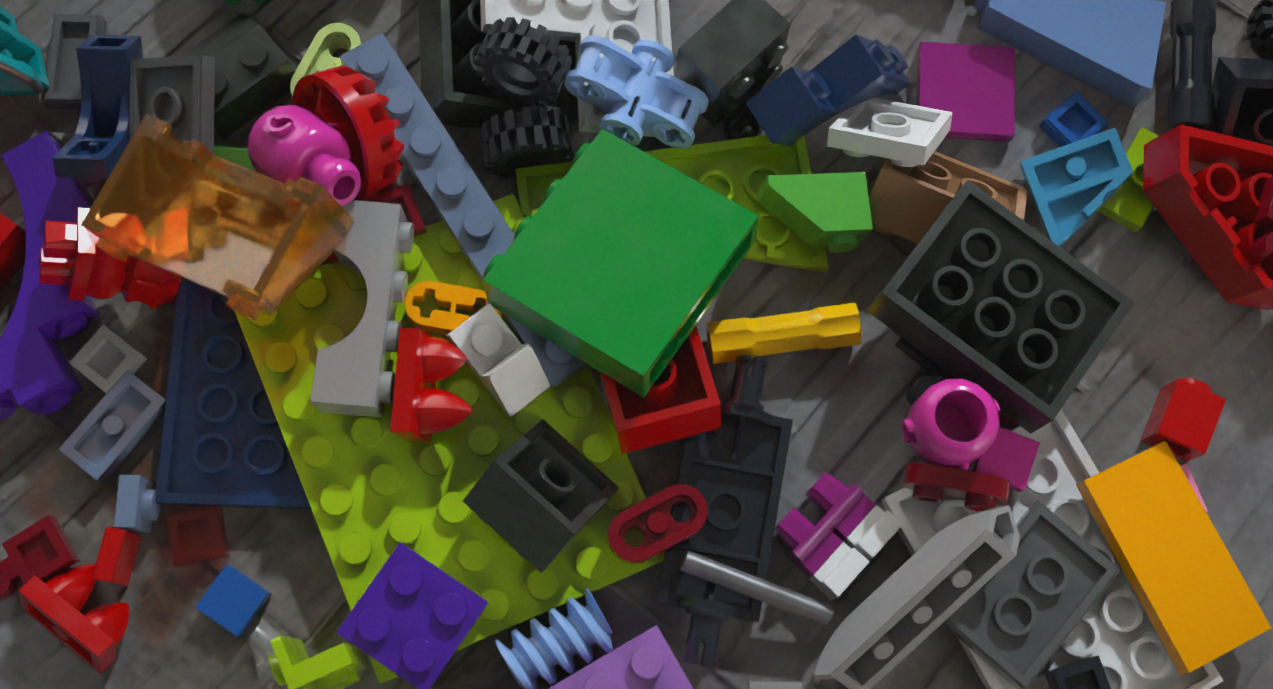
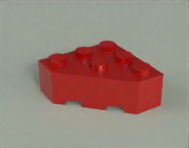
M1181 124L1144 144V193L1223 299L1228 303L1268 311L1273 309V251L1270 255L1259 259L1252 257L1253 243L1257 238L1264 236L1265 228L1254 223L1265 181L1273 176V146Z

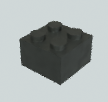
M731 0L678 48L675 77L699 88L706 94L709 104L706 111L701 115L714 127L726 116L730 118L740 107L746 106V102L750 100L748 95L759 85L765 88L779 76L783 69V66L780 64L782 57L789 47L786 41L791 23L766 0Z

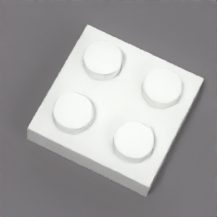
M873 98L845 110L829 127L827 147L843 149L846 155L852 157H868L873 155L888 158L893 164L902 167L925 165L950 131L953 112Z

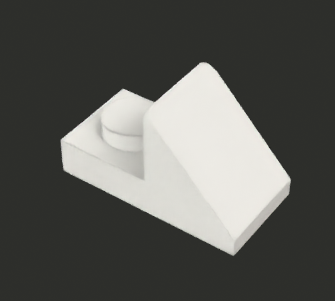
M490 303L486 304L446 335L450 342L455 344L467 357V364L508 417H512L550 386L529 343L521 345Z

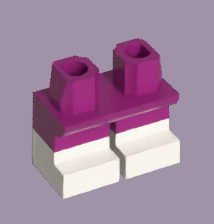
M825 472L805 494L825 512V515L814 526L793 507L778 523L774 531L791 550L787 557L830 600H833L841 595L869 563L868 560L872 559L903 525V522L890 511L886 510L884 512L867 498L863 490L856 483L847 488L842 482Z

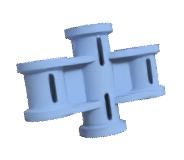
M587 36L582 40L579 49L581 57L575 70L567 73L564 84L566 89L577 98L610 113L602 117L599 125L600 130L604 129L633 146L640 143L643 132L671 147L681 149L692 145L695 138L694 125L698 116L706 111L709 99L699 88L666 73L672 69L675 61L673 53L667 47L656 41L645 39L637 41L632 49V53L603 37Z

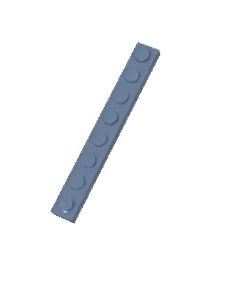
M381 33L340 55L341 65L350 67L362 75L373 79L376 82L375 93L388 97L389 103L385 109L391 120L398 119L400 125L394 130L395 139L404 144V150L401 154L403 161L483 283V274L488 263L497 254H504L514 241V233L384 34ZM502 313L522 344L529 343L550 383L549 387L551 389L590 366Z

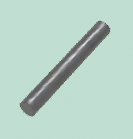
M688 550L683 556L680 571L827 626L832 618L834 608L831 605Z

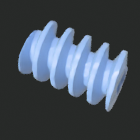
M588 588L584 590L586 598L585 607L572 597L566 600L567 617H564L554 608L548 610L550 627L546 628L535 618L530 620L531 638H526L517 629L511 631L512 649L509 650L498 639L495 640L504 661L519 686L524 689H539L537 676L539 675L550 685H554L558 682L556 665H560L569 674H573L576 672L575 654H578L588 664L595 661L592 647L594 643L607 653L613 650L611 634L613 632Z

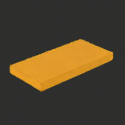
M1166 441L1075 484L1180 675L1200 668L1271 629L1269 622Z

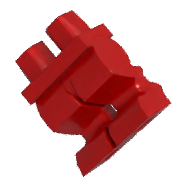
M78 207L75 223L45 221L43 248H40L39 284L68 285V300L84 301L86 294L92 298L109 299L118 293H122L126 302H142L152 309H156L164 304H173L190 256L187 211L174 213L164 220L158 241L150 240L134 215L124 211H109L95 216V209Z

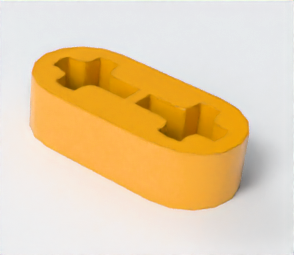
M422 281L415 284L408 290L405 297L406 315L409 322L415 328H420L425 332L448 335L470 318L468 315L458 314L457 310L474 312L476 304H488L486 292L483 290L435 281ZM426 295L435 296L436 305L450 308V312L433 310L430 318H424L421 316L420 308L414 306L415 302H424ZM494 308L501 317V311Z

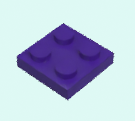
M400 542L336 633L417 689H431L487 607L488 602Z

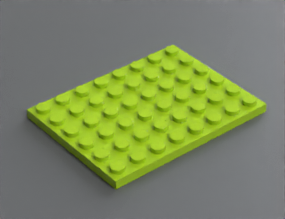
M511 194L495 200L493 203L515 234L517 227L524 219V215L515 195ZM443 221L426 226L427 233L414 237L411 253H403L401 271H406L408 274L407 292L415 284L422 281H435L485 291L484 284ZM340 262L332 265L327 263L231 302L351 611L400 542L488 602L487 607L457 651L542 615L551 608L556 609L567 603L566 600L570 597L575 600L585 596L584 590L586 588L593 593L663 562L665 552L646 562L629 564L618 559L610 549L608 531L612 520L622 511L645 500L646 497L627 453L621 454L612 418L589 366L553 389L548 387L516 414L508 417L467 362H465L455 373L443 380L437 381L436 389L445 390L457 395L473 409V412L454 427L442 432L432 433V442H411L390 432L393 401L392 403H384L383 418L323 413L310 402L318 349L331 346L346 338L357 327L364 315L367 304V287L365 280L358 273L342 265ZM426 295L424 302H415L414 306L420 308L421 316L424 318H430L433 310L450 312V308L436 305L435 296ZM397 302L395 321H401L402 328H415L409 322L406 315L405 302ZM476 304L474 312L457 310V313L471 317L485 305ZM501 312V318H502V320L505 322V324L508 326V328L512 331V333H513V334L515 335V337L518 339V337H517L516 334L514 333L513 329L511 328V326L509 325V323L507 322V320L505 319L504 315H503L502 312ZM426 332L433 337L442 338L450 342L444 334ZM391 352L389 372L396 373L397 352ZM544 419L612 480L619 489L566 549L541 573L529 561L522 558L496 531L485 524L463 502V499L493 460ZM631 529L624 535V540L629 546L637 547L644 542V535L637 529ZM369 656L379 684L398 677L396 673Z

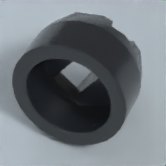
M748 106L740 107L730 118H726L724 134L727 140L762 135L763 129ZM744 117L751 119L741 133L734 130Z

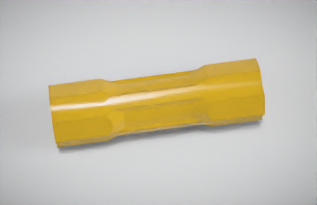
M856 303L818 307L810 311L765 317H743L706 322V337L711 364L734 362L736 357L741 355L751 356L752 359L756 356L815 348L830 349L861 344L862 336L860 316Z

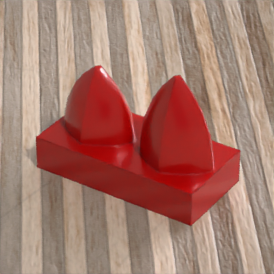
M399 328L391 433L411 442H432V433L442 432L454 427L473 412V409L457 395L445 390L436 389L437 381L449 377L467 361V357L455 344L442 338L433 337L420 328Z
M95 564L69 568L54 575L45 582L33 576L18 590L23 611L101 675L116 660L115 647L127 629L129 605L126 602L110 603L93 608L85 614L79 612L88 601L94 589L96 579H93L94 576L92 575Z

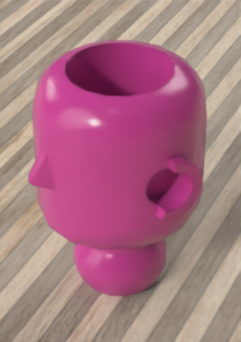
M296 105L277 106L265 112L255 122L249 134L247 147L251 164L263 178L286 196L300 201L319 199L323 204L337 207L351 202L360 190L361 178L359 171L350 162L349 144L336 130L339 127L337 124L326 123L311 111Z
M965 379L943 380L930 386L911 406L907 419L902 420L901 429L905 444L909 443L913 452L924 463L968 470L969 464L982 456L995 441L1000 425L998 411H1000L999 404L976 383Z

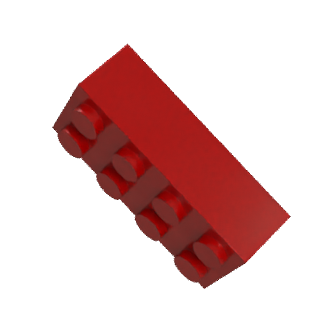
M697 326L693 328L644 398L599 371L621 454L721 428V403Z

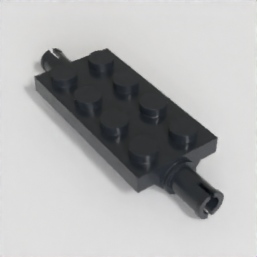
M746 355L736 357L730 399H725L724 404H721V428L686 437L678 484H686L696 488L706 500L708 513L702 529L696 535L665 551L656 597V604L687 609L686 613L691 615L682 662L697 664L700 643H703L704 647L700 665L713 668L716 667L715 660L722 621H728V618L758 623L762 601L680 571V565L685 552L688 550L766 580L793 419L773 416L764 411V406L760 404L768 361L756 357L750 378L748 377L751 356ZM676 505L673 507L671 517L677 522H685L690 518V512L687 507Z

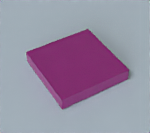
M921 41L917 48L916 105L953 112L951 128L945 138L1011 142L1015 136V48Z

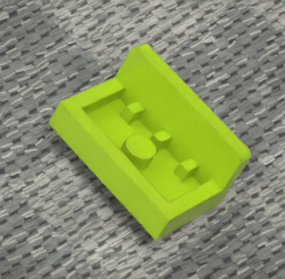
M280 635L270 640L274 653L268 656L271 671L280 686L287 684L288 689H344L360 681L357 672L369 667L364 651L352 644L341 643L309 658L301 639Z

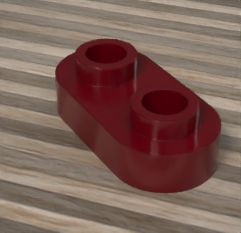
M907 463L903 486L913 490L912 498L916 500L943 503L944 497L965 500V508L982 512L996 508V505L1008 503L1010 481L996 475L937 464Z
M676 484L622 511L612 520L609 527L608 542L611 551L618 559L625 563L640 564L693 537L702 529L707 518L708 508L705 498L696 488L690 485ZM676 505H683L688 508L690 518L685 522H677L671 517L670 510ZM631 529L641 531L644 535V542L637 547L629 546L624 540V535L627 531Z

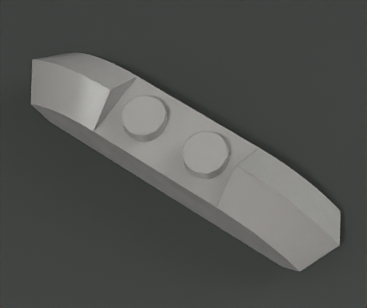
M1010 505L992 508L964 517L938 532L848 615L835 630L817 663L814 672V687L819 689H871L1017 555L1020 540Z

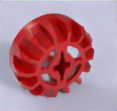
M341 65L302 77L294 88L292 105L311 111L326 123H335L339 126L336 130L348 142L351 153L350 162L356 166L361 178L360 190L353 200L365 201L377 194L390 190L403 166L399 157L404 150V144L395 139L394 130L400 124L398 119L391 120L385 109L389 103L388 97L375 93L376 82L373 79L362 75L350 67Z

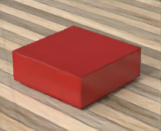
M107 527L104 531L94 567L93 579L128 587L142 536L127 530Z

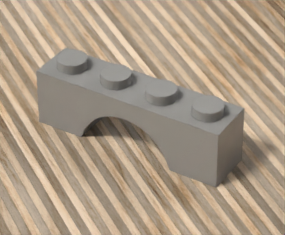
M352 200L348 204L338 206L332 249L342 265L352 269L365 280L367 304L360 323L352 333L340 342L317 351L310 402L320 412L383 418L384 403H392L395 373L388 370L391 352L398 351L399 328H402L401 321H395L397 302H405L408 288V274L406 271H401L403 253H411L414 240V225L412 222H407L401 204Z

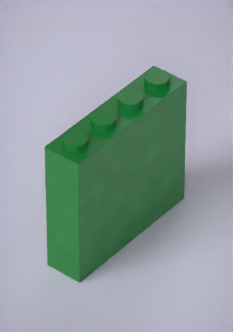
M602 129L591 144L586 142L579 148L574 157L572 168L562 180L556 179L549 186L544 196L543 204L534 216H527L522 220L514 234V241L504 254H497L488 263L483 274L487 301L492 307L644 398L756 242L759 215Z

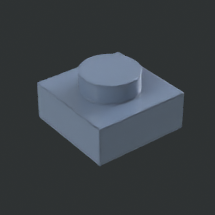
M119 475L114 520L115 528L132 533L151 534L152 521L158 519L161 505L155 503L157 491L155 489V482L141 475Z

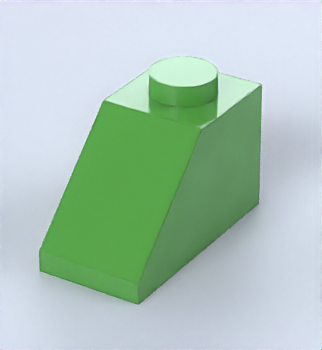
M865 172L767 175L757 192L758 203L810 247H828V251L834 253L851 251L856 249L873 230Z

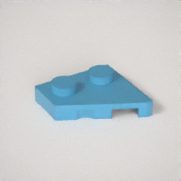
M1116 128L1021 161L1019 166L1045 234L1049 240L1059 247L1133 173Z

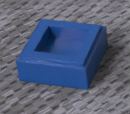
M1075 91L1045 117L1039 127L1059 147L1102 133L1110 123L1078 91Z
M226 564L195 608L235 636L242 638L272 593L233 566Z

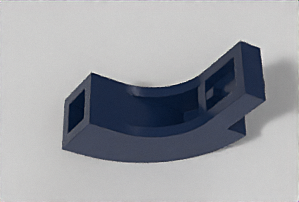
M91 35L76 48L82 96L79 123L72 139L52 157L55 177L75 178L76 182L83 184L98 183L105 179H126L129 175L131 59H144L141 36Z

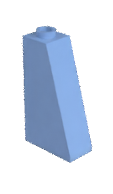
M975 0L974 9L981 10L978 29L1126 106L1136 108L1152 89L1166 2L1158 0Z

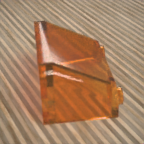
M146 114L85 216L81 226L99 238L95 245L98 249L120 261L126 262L129 255H132L228 298L226 305L229 308L252 320H257L260 313L272 316L346 239L355 222L354 219L322 185L299 177L297 182L288 179L285 184L213 155L200 142L192 140L191 143L185 140L181 142L170 132L172 129L171 125Z

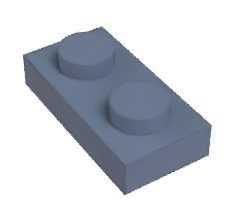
M127 370L58 450L94 479L105 483L164 414L166 399Z

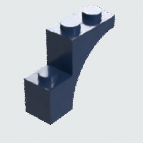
M856 34L810 71L791 66L748 100L746 104L771 143L790 146L820 124L855 105L879 96L897 95L911 84L903 72L908 68V65L893 45L886 47L878 39L872 41Z

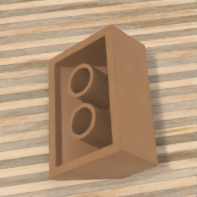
M934 151L925 165L914 167L898 166L893 164L890 159L884 158L868 194L873 230L884 235L896 234L913 241L916 246L967 179L1024 221L1028 189Z

